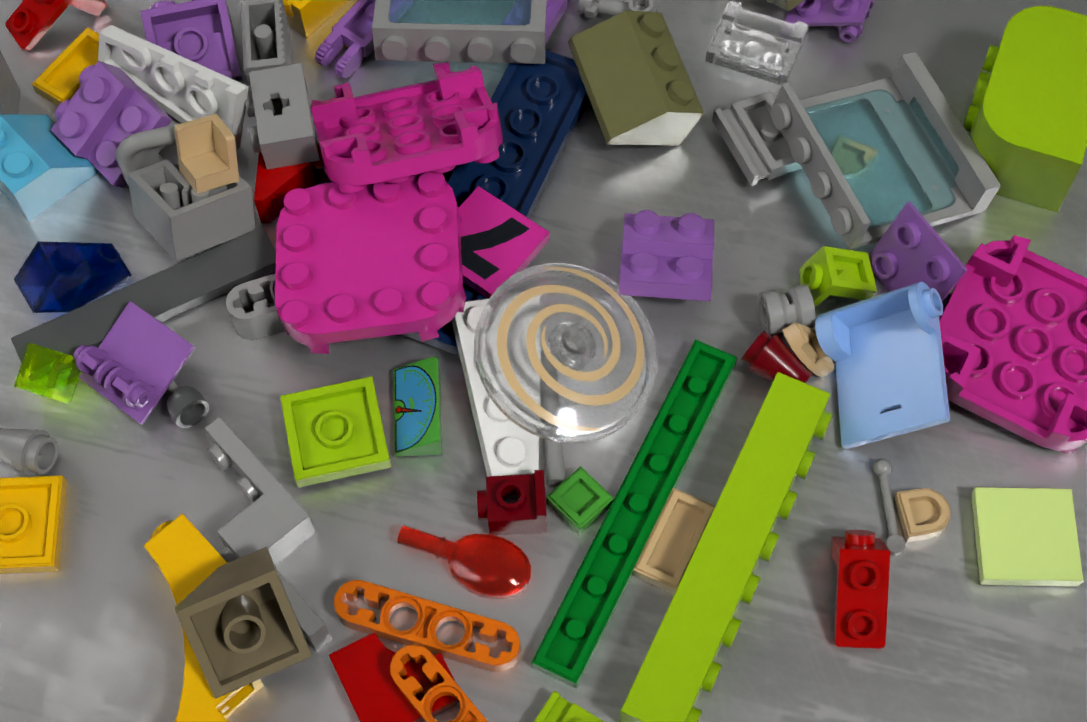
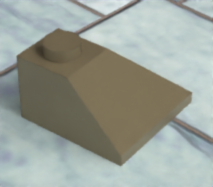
M267 547L218 567L175 607V612L215 699L312 657Z

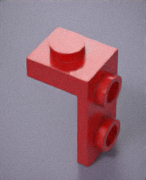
M23 0L8 18L5 26L20 48L30 52L69 5L98 17L108 4L105 0Z
M846 530L845 537H831V557L837 565L834 642L838 647L882 649L886 645L890 549L881 538H875V533L872 531Z

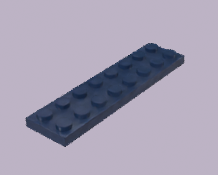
M545 50V64L509 63L491 97L492 103H497L503 134V143L499 146L500 157L490 163H476L472 161L456 165L448 184L453 189L458 208L479 186L530 219L589 98L574 59ZM463 283L466 295L465 302L487 299ZM452 321L437 330L439 337L423 342L459 356ZM418 332L401 334L421 342Z

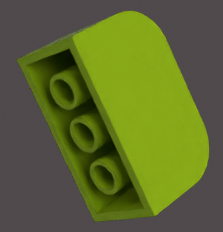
M1034 6L1016 13L1009 20L999 46L990 44L982 67L984 71L980 70L972 94L973 100L968 108L963 126L965 130L970 131L969 136L1001 185L996 195L1058 213L1082 165L1087 147V15L1053 6Z

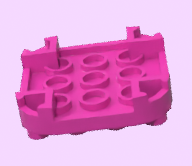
M449 62L433 64L436 80L353 97L350 84L347 82L333 87L336 97L325 101L312 100L311 111L327 176L331 181L338 183L339 190L342 193H355L363 190L367 184L384 181L387 183H400L409 179L411 175L429 171L432 173H445L454 169L456 165L472 161L476 163H490L500 157L499 146L503 143L497 103H492L484 87L481 69L474 65L469 70L451 72Z
M429 171L411 175L409 179L400 183H387L384 181L367 184L363 190L355 193H342L339 190L338 183L332 182L306 189H293L285 195V206L280 211L276 230L275 305L278 317L287 335H290L294 341L308 346L312 353L329 354V343L418 332L421 342L439 337L437 330L450 322L458 311L464 312L466 295L463 289L460 234V223L462 220L453 189L445 181L442 173H432Z
M1013 235L1010 240L992 241L986 245L981 243L965 265L968 270L954 286L943 309V314L939 317L948 400L1039 446L1065 454L1074 453L1081 446L1087 444V278L1027 250L1030 239Z

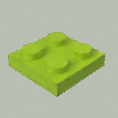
M372 376L280 396L293 472L298 488L391 468Z

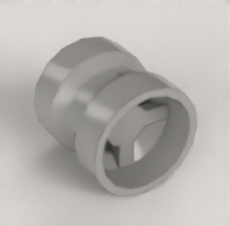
M806 284L792 286L787 293L779 294L775 290L759 293L758 308L763 330L772 337L775 334L782 335V330L794 322L810 328L815 327L814 302Z

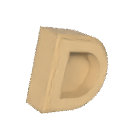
M919 488L896 492L893 498L906 543L935 538L943 532L949 522L950 506L947 500L935 490Z

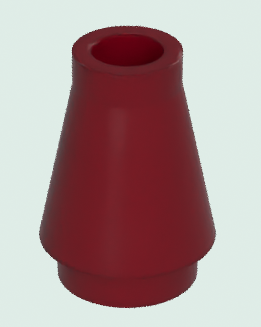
M765 330L761 332L741 358V360L749 365L748 371L770 382L774 381L777 372L804 383L812 376V373L800 363L777 334L772 337Z

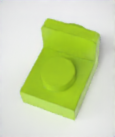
M823 246L799 269L801 285L806 284L813 298L814 307H817L829 295L865 300L877 293L869 255L866 252Z

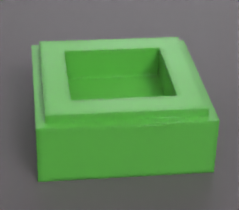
M581 466L546 496V503L578 535L583 533L604 514L614 500Z

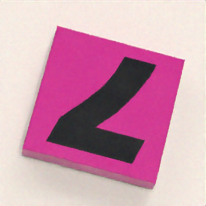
M478 186L458 208L462 220L460 223L463 283L487 299L502 296L548 243L550 232Z

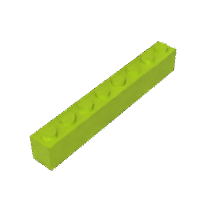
M777 372L620 711L619 722L699 721L702 710L694 707L701 690L708 693L712 692L722 668L721 664L714 662L721 645L730 649L742 623L741 620L734 618L740 602L750 605L761 580V577L753 574L760 559L769 562L780 535L772 532L778 517L787 521L798 496L797 493L790 491L796 476L804 480L806 479L816 453L808 450L814 437L823 440L833 417V413L825 411L830 393Z

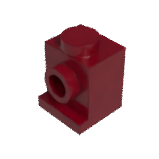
M534 470V474L486 477V490L477 491L478 520L488 519L489 536L547 533L544 470ZM515 498H520V499H519L517 502H515V503H506V502L503 500V499H515Z

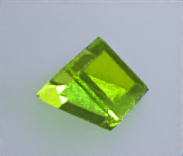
M29 343L14 387L68 404L72 401L82 371L76 367V361L73 359V356Z

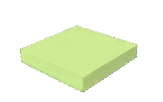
M974 487L971 499L980 585L1080 586L1083 582L1072 489Z

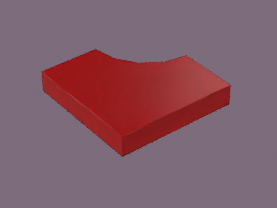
M374 632L329 654L330 660L359 721L424 722L425 720L399 690L391 676L390 664L396 652L385 647ZM434 654V657L453 678L442 654ZM412 660L408 661L404 665L407 674L403 679L405 680L410 676L414 677L423 687L426 694L433 687L422 670L426 662L423 661L420 664H416ZM439 678L435 685L442 683L444 681L441 678ZM425 694L417 696L416 698L419 701H421ZM450 695L438 698L433 704L432 716L434 717L460 704L459 700Z

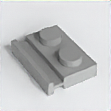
M770 91L733 103L731 108L723 111L721 108L715 109L713 113V123L751 186L757 185L758 180L764 178L771 180L802 169L801 165L793 159L791 148L781 130H778L773 124L770 111L775 99Z

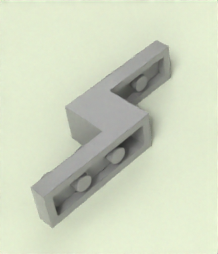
M219 416L204 428L212 443L207 448V451L222 470L225 471L231 466L241 477L236 483L252 502V504L217 531L225 546L219 553L229 563L267 547L276 566L316 533L312 520L302 506ZM278 571L304 637L317 652L332 639L328 628L323 620Z

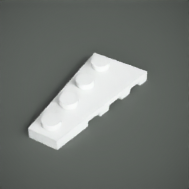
M113 25L99 32L98 61L121 68L163 111L180 123L217 114L233 133L236 151L240 148L246 109L245 100L247 99L249 86Z
M518 295L465 302L464 312L458 311L451 320L487 477L534 474V470H539V416L523 403L509 385L500 366L497 352V332L500 320L508 305ZM541 295L529 299L517 310L511 320L507 334V352L512 370L522 388L537 404H539L540 376L530 361L526 337L531 321L540 312ZM539 326V328H538V330H537L536 340H535L536 351H537V355H538L539 360H540V326Z

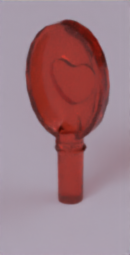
M403 525L399 532L398 544L433 555L437 559L448 560L449 570L457 583L480 597L489 599L515 597L525 590L531 580V564L526 554L514 543L502 537L490 534H472L452 542L446 540L445 537L441 538Z

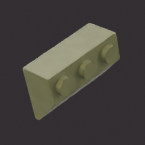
M625 10L572 36L567 42L607 144L680 146L703 116V109L662 13Z

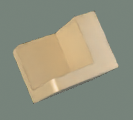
M217 114L181 123L174 127L179 170L197 194L239 181L235 137Z

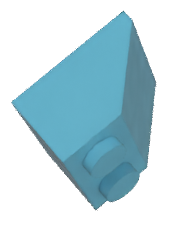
M0 114V191L29 222L99 173L88 159L75 156L50 130L55 122L49 115Z

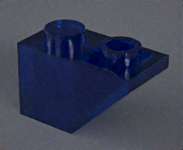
M37 241L15 276L14 281L33 313L70 312L84 306L128 282L132 274L112 243Z

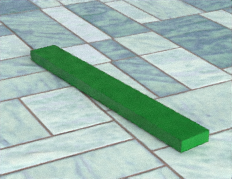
M695 339L531 662L532 668L577 689L633 575V569L672 489L676 488L736 366L738 357Z

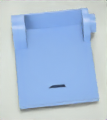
M918 282L819 314L816 317L815 331L819 345L823 352L835 361L841 446L845 449L950 422L939 316L943 314V303L937 290L934 288L930 289L924 282Z

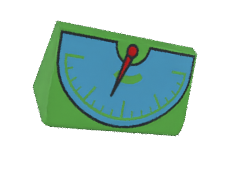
M438 357L426 358L394 369L395 457L442 455L441 383Z

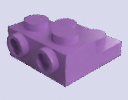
M192 0L175 4L174 1H160L150 6L151 9L140 11L146 41L233 80H243L233 25L226 0Z
M98 61L96 65L88 66L81 72L79 76L80 88L72 99L62 102L56 108L55 118L57 121L50 130L75 156L88 159L113 186L124 188L126 181L116 160V150L119 144L126 137L134 133L168 126L172 119L121 68Z
M642 210L637 214L625 213L618 295L711 302L714 219H703L695 213H687L681 217L658 216L651 210Z

